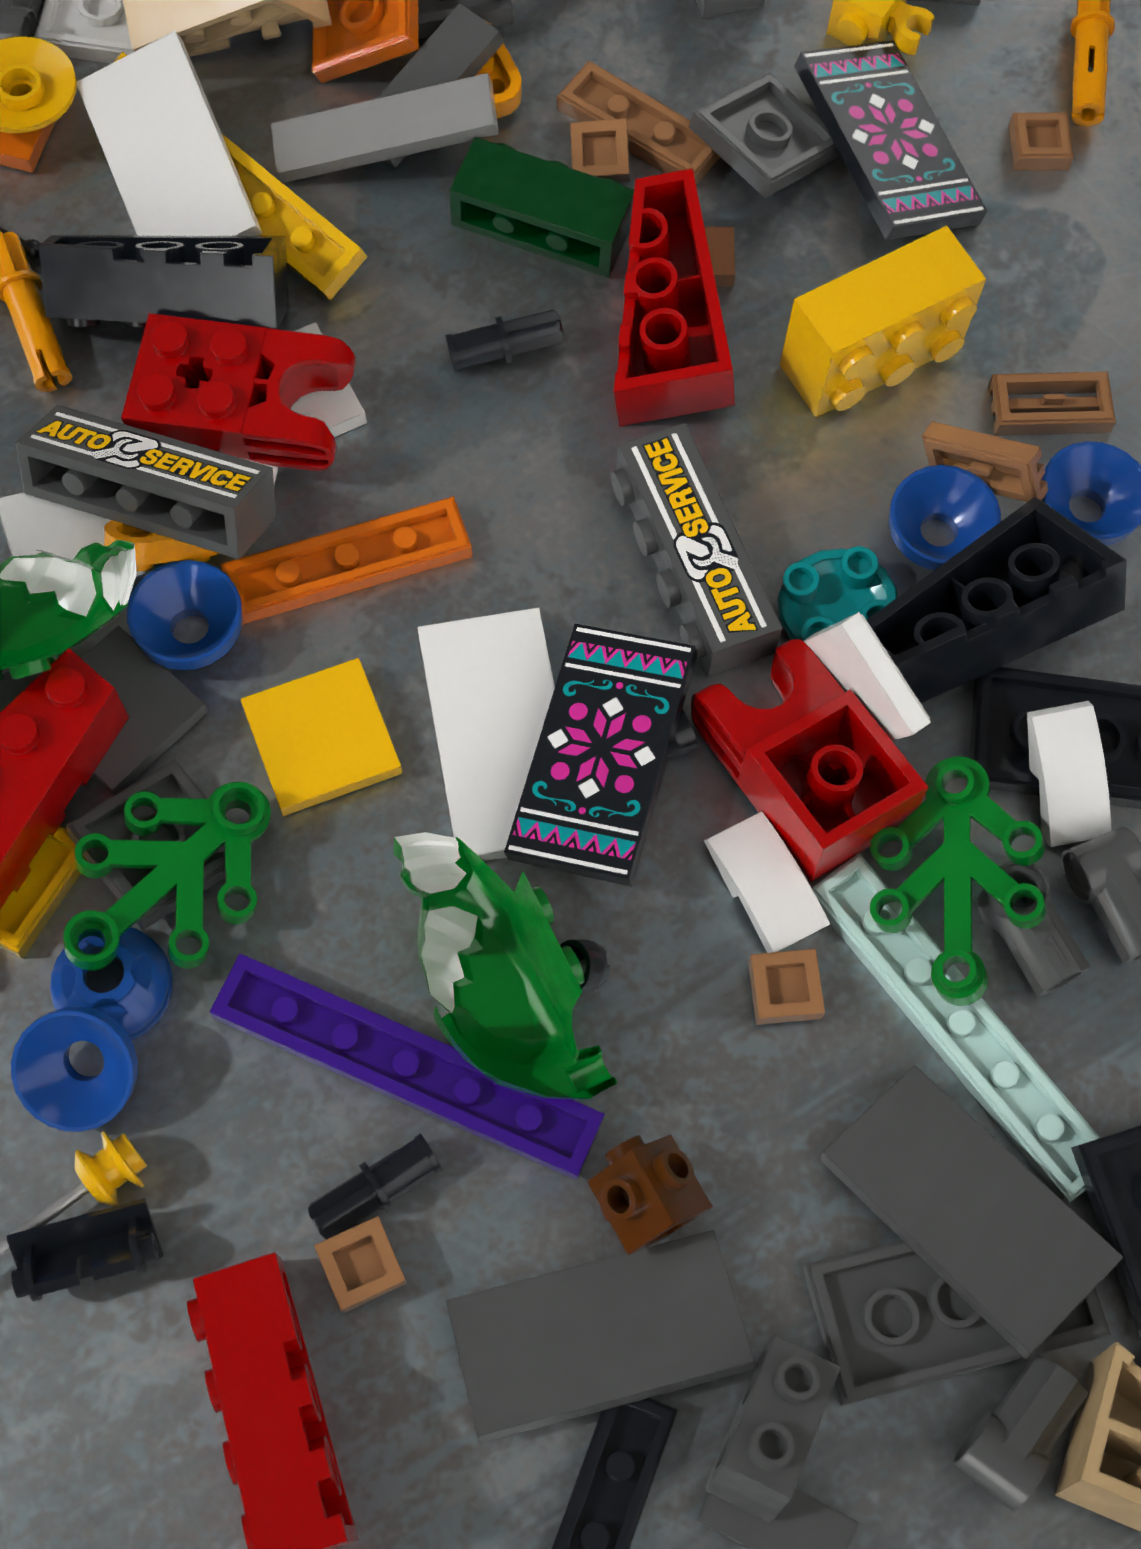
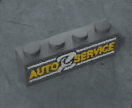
M56 405L15 442L24 494L240 559L276 519L273 467L60 405Z
M686 422L618 445L617 467L610 474L614 493L621 506L630 505L636 521L633 522V530L639 549L645 557L653 556L660 571L656 574V581L662 600L668 608L676 607L683 622V625L680 626L682 643L696 646L697 659L700 660L707 677H712L775 654L783 628Z

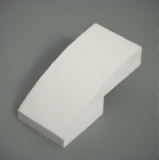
M1089 701L1027 712L1029 768L1039 779L1041 833L1043 839L1050 847L1091 840L1110 832L1111 812L1107 773L1093 705Z
M762 811L704 840L733 898L739 896L767 953L778 952L830 925L823 908L797 862Z

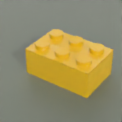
M946 225L794 298L780 366L816 418L835 408L837 411L849 409L857 404L867 392L883 384H886L888 387L895 386L908 378L916 368L932 360L943 362L954 356L965 343L964 338L971 319L977 311V303L985 285L986 277Z

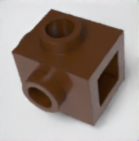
M671 1134L647 1144L644 1143L640 1135L624 1141L605 1154L609 1166L587 1181L600 1204L602 1214L613 1227L628 1255L668 1238L713 1207L694 1175L690 1160L679 1149Z

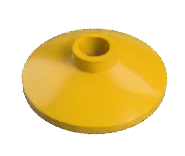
M22 36L1 39L0 132L13 134L27 133L52 124L68 110L76 94V74L70 59L60 48L39 38Z

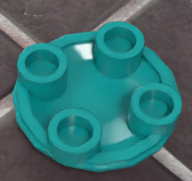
M854 546L849 549L820 550L791 564L785 570L782 586L777 598L780 623L790 640L800 639L804 641L814 633L858 612L863 614L866 620L896 599L898 591L888 572L878 564L877 556L870 549Z

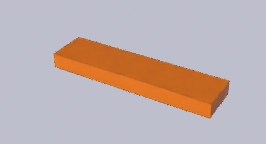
M453 496L240 559L221 563V568L235 584L242 602L243 625L473 557L468 534Z

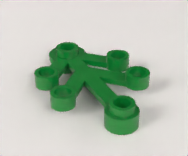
M955 756L938 762L929 771L925 779V783L928 785L925 793L926 800L897 828L886 827L873 836L870 850L876 863L884 870L898 871L906 867L911 861L912 848L944 821V843L897 889H884L875 894L870 902V914L881 930L888 933L900 932L910 924L913 912L944 882V952L935 959L931 969V978L938 994L946 1002L957 1006H966L978 1001L984 995L988 986V974L984 963L978 954L973 952L972 880L1004 907L1008 920L1018 928H1033L1039 925L1046 915L1044 897L1037 887L1027 883L1018 884L971 842V818L1002 842L1006 856L1017 865L1028 866L1036 863L1044 853L1045 844L1040 829L1034 823L1016 821L989 798L990 781L985 769L978 762L967 757ZM963 778L968 781L966 788L959 793H949L945 790L947 783L953 779ZM1021 835H1029L1036 840L1034 846L1024 852L1014 850L1011 847L1012 842ZM898 841L903 844L900 853L894 857L888 858L880 854L882 847L888 842ZM1023 897L1032 898L1037 902L1035 910L1027 915H1019L1012 910L1014 903ZM897 902L902 905V911L898 917L891 920L880 917L881 909L887 903ZM964 963L970 967L969 974L964 980L953 982L946 978V972L951 965Z
M240 781L230 782L218 787L209 799L159 798L152 792L140 791L131 795L124 806V822L132 833L140 836H149L156 833L162 824L202 827L186 841L110 840L107 836L99 833L83 836L77 842L74 852L75 865L78 871L86 877L101 878L109 874L113 868H146L153 870L107 911H83L68 921L64 929L63 940L64 951L69 961L84 970H98L109 965L118 953L119 937L176 887V928L169 937L168 954L171 961L181 968L191 969L201 965L207 958L209 950V937L203 929L204 862L223 845L225 849L226 884L218 892L217 913L222 920L233 925L246 923L255 913L257 893L251 885V843L265 833L270 822L271 808L264 793L257 787ZM148 806L156 812V816L149 821H139L134 818L132 812L137 807ZM239 808L248 813L249 819L244 823L236 824L229 821L225 814L231 809ZM90 848L103 849L108 855L106 860L99 864L88 863L82 856ZM231 894H241L246 897L249 905L243 910L235 911L228 908L224 900ZM96 936L103 940L105 946L96 954H87L79 948V943L85 937ZM192 937L200 943L201 949L193 955H185L179 952L176 943L182 938Z

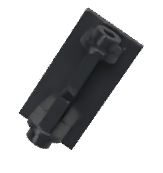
M146 1198L9 1234L6 1238L17 1269L11 1272L15 1295L17 1298L30 1296L33 1302L41 1300L44 1294L80 1285V1279L93 1276L95 1281L132 1270H137L138 1273L147 1270V1263L157 1261L163 1257V1250Z

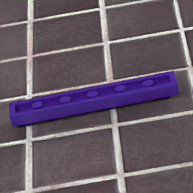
M239 953L209 1011L212 1018L576 1181L604 1120V1113L572 1099L543 1098L501 1086L466 1062L454 1047Z

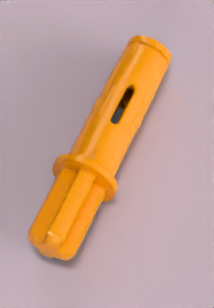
M1077 0V16L1073 18L1070 26L1071 35L1075 38L1072 121L1080 126L1097 125L1103 121L1105 116L1109 37L1115 30V20L1110 15L1111 0ZM1088 67H1092L1093 72H1089Z
M0 231V300L8 306L31 369L36 389L41 392L58 390L53 377L57 376L60 385L64 387L71 382L72 374L66 365L50 319L46 317L45 305L40 295L43 283L40 275L31 270L19 236L13 231L7 233Z

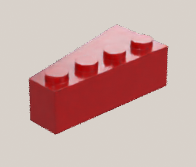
M693 168L635 179L629 235V260L624 283L622 325H620L618 342L617 372H615L613 390L619 427L735 406L733 367Z
M69 648L51 664L50 670L41 673L0 712V910L11 892H18L31 872L29 864L48 835L54 836L67 816L64 810L79 786H86L129 719L115 688Z
M276 1252L193 1278L197 1298L187 1301L188 1315L197 1342L205 1340L207 1342L212 1368L204 1371L205 1382L215 1413L222 1411L228 1436V1440L223 1442V1452L233 1485L238 1484L245 1513L241 1515V1521L248 1549H334L359 1540L283 1260Z

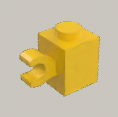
M833 0L826 34L840 40L845 45L854 46L884 42L890 33L892 41L895 42L901 52L915 55L918 51L922 35L911 30L919 31L921 34L928 36L931 32L935 16L925 8L907 4V0Z

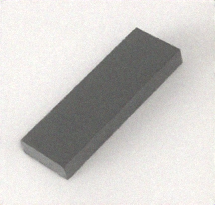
M459 3L378 98L475 76L504 43L500 31ZM405 156L385 161L396 168Z

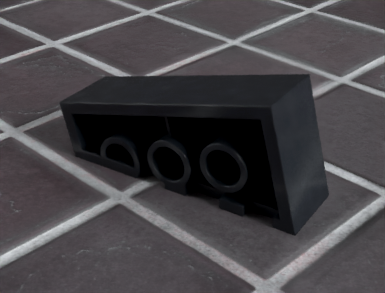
M51 235L39 244L46 317L64 318L66 326H95L100 324V320L120 321L123 322V325L129 327H145L148 314L152 313L278 329L289 308L286 236Z
M1034 497L867 619V622L920 703H923L1125 610L1127 560L1043 501Z

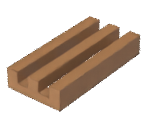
M1108 371L992 374L988 384L989 395H993L991 404L992 415H996L994 423L995 436L1110 433L1116 423ZM1097 392V397H1066L1065 394L1053 393ZM1044 394L1042 398L1008 399V395Z
M934 421L930 423L922 434L929 466L947 465L970 471L981 478L994 494L1028 502L1034 497L1042 500L1048 491L1047 481L1041 480L1045 474L1044 464L1037 463L1042 456L1041 447Z

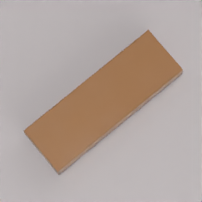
M588 61L557 96V110L577 122L626 118L630 154L662 173L693 168L696 186L720 158L712 148L689 128L691 120L591 61Z

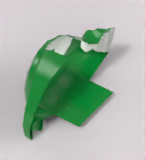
M116 540L109 546H103L95 542L81 548L72 560L43 550H37L41 553L36 555L10 556L0 563V680L5 679L2 670L9 668L12 680L50 670L51 664L63 654V651L85 641L115 619L129 605L128 600L137 574L135 543Z
M426 832L394 837V855L402 862L401 882L410 894L420 897L422 901L417 943L419 959L424 970L429 994L449 1012L441 1018L436 1007L434 1019L445 1037L464 1060L501 1086L543 1098L587 1100L617 1084L615 1077L610 1075L604 1064L602 1050L599 1045L581 1050L576 1048L572 1030V1009L582 992L580 985L584 983V974L580 962L571 947L567 945L561 948L550 926V924L554 923V914L543 889L540 886L531 888L523 871L514 892L458 837L453 838Z

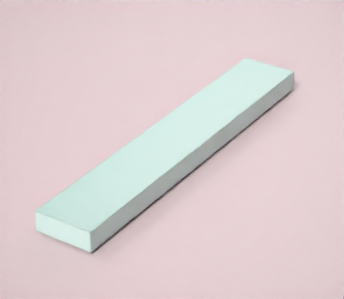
M858 853L812 888L830 925L1051 1191L1060 1199L1066 1198L1067 1202L1070 1203L1086 1190L1071 1147L1099 1139V1135L982 997L970 1005L957 1006L946 1002L938 994L931 978V969L935 959L943 951L913 916L910 924L904 930L897 933L885 932L876 925L870 914V902L875 894L881 890L889 889V887L861 854ZM897 902L887 903L881 909L880 917L886 920L898 917L902 911V905ZM954 964L948 968L946 972L948 980L959 982L965 979Z

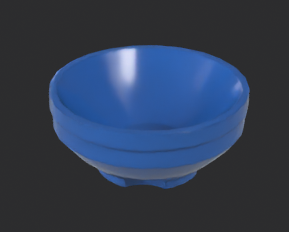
M1086 441L1067 446L1050 459L1045 467V474L1041 479L1047 481L1048 491L1041 500L1106 546L1125 540L1140 526L1141 466L1127 452L1110 444ZM1077 497L1090 498L1099 505L1102 517L1094 522L1081 521L1072 514L1069 502Z
M936 465L913 472L896 488L890 503L888 524L892 539L905 557L921 567L934 571L1000 523L1001 511L993 491L981 478L959 467ZM929 521H942L952 529L955 540L946 546L932 545L924 539L921 533V526Z
M192 560L171 562L159 566L148 573L136 585L127 606V624L132 638L140 650L156 664L176 670L199 669L222 658L234 646L240 635L243 622L242 602L235 584L228 575L215 566ZM196 616L204 619L209 624L206 635L195 643H182L173 636L176 624L184 618Z
M132 927L119 937V950L115 958L122 962L124 976L121 983L115 989L105 993L94 992L88 988L86 983L88 970L81 969L72 964L63 949L56 959L51 973L50 991L55 1010L66 1007H88L101 1011L113 1018L127 1032L131 1041L149 1032L161 1020L168 1009L173 994L174 978L171 964L164 951L151 937ZM96 936L85 937L79 943V948L87 954H96L105 946L103 940Z
M66 1007L51 1011L35 1020L21 1034L14 1047L11 1059L12 1082L23 1106L37 1120L47 1126L68 1132H83L96 1129L111 1121L127 1104L134 1091L138 1077V1058L134 1044L127 1032L113 1018L101 1011L88 1007ZM88 1041L100 1049L104 1058V1067L100 1074L84 1076L76 1072L69 1060V1050L73 1043Z

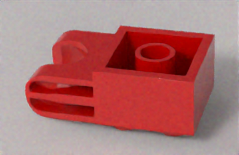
M149 313L121 420L125 425L270 466L309 471L326 470L333 464L336 455L337 445L334 436L323 421L315 417L298 414L292 411L291 408L300 397L311 392L339 391L344 389L353 377L356 357L352 349L343 340L327 335Z
M791 639L776 647L770 673L773 686L781 696L783 704L771 709H757L739 700L723 684H713L692 695L691 716L701 737L758 812L762 811L799 867L812 882L870 847L873 836L881 829L886 827L897 828L920 806L928 785L850 689L845 692L806 643L800 639Z

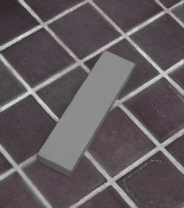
M488 73L271 123L275 169L282 183L472 141L474 137L485 138L499 135L493 84Z

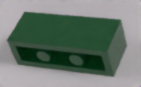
M474 137L449 189L451 225L609 278L630 232L634 189L623 186L613 179L599 178L571 169L559 161H547L517 151L504 143H493Z

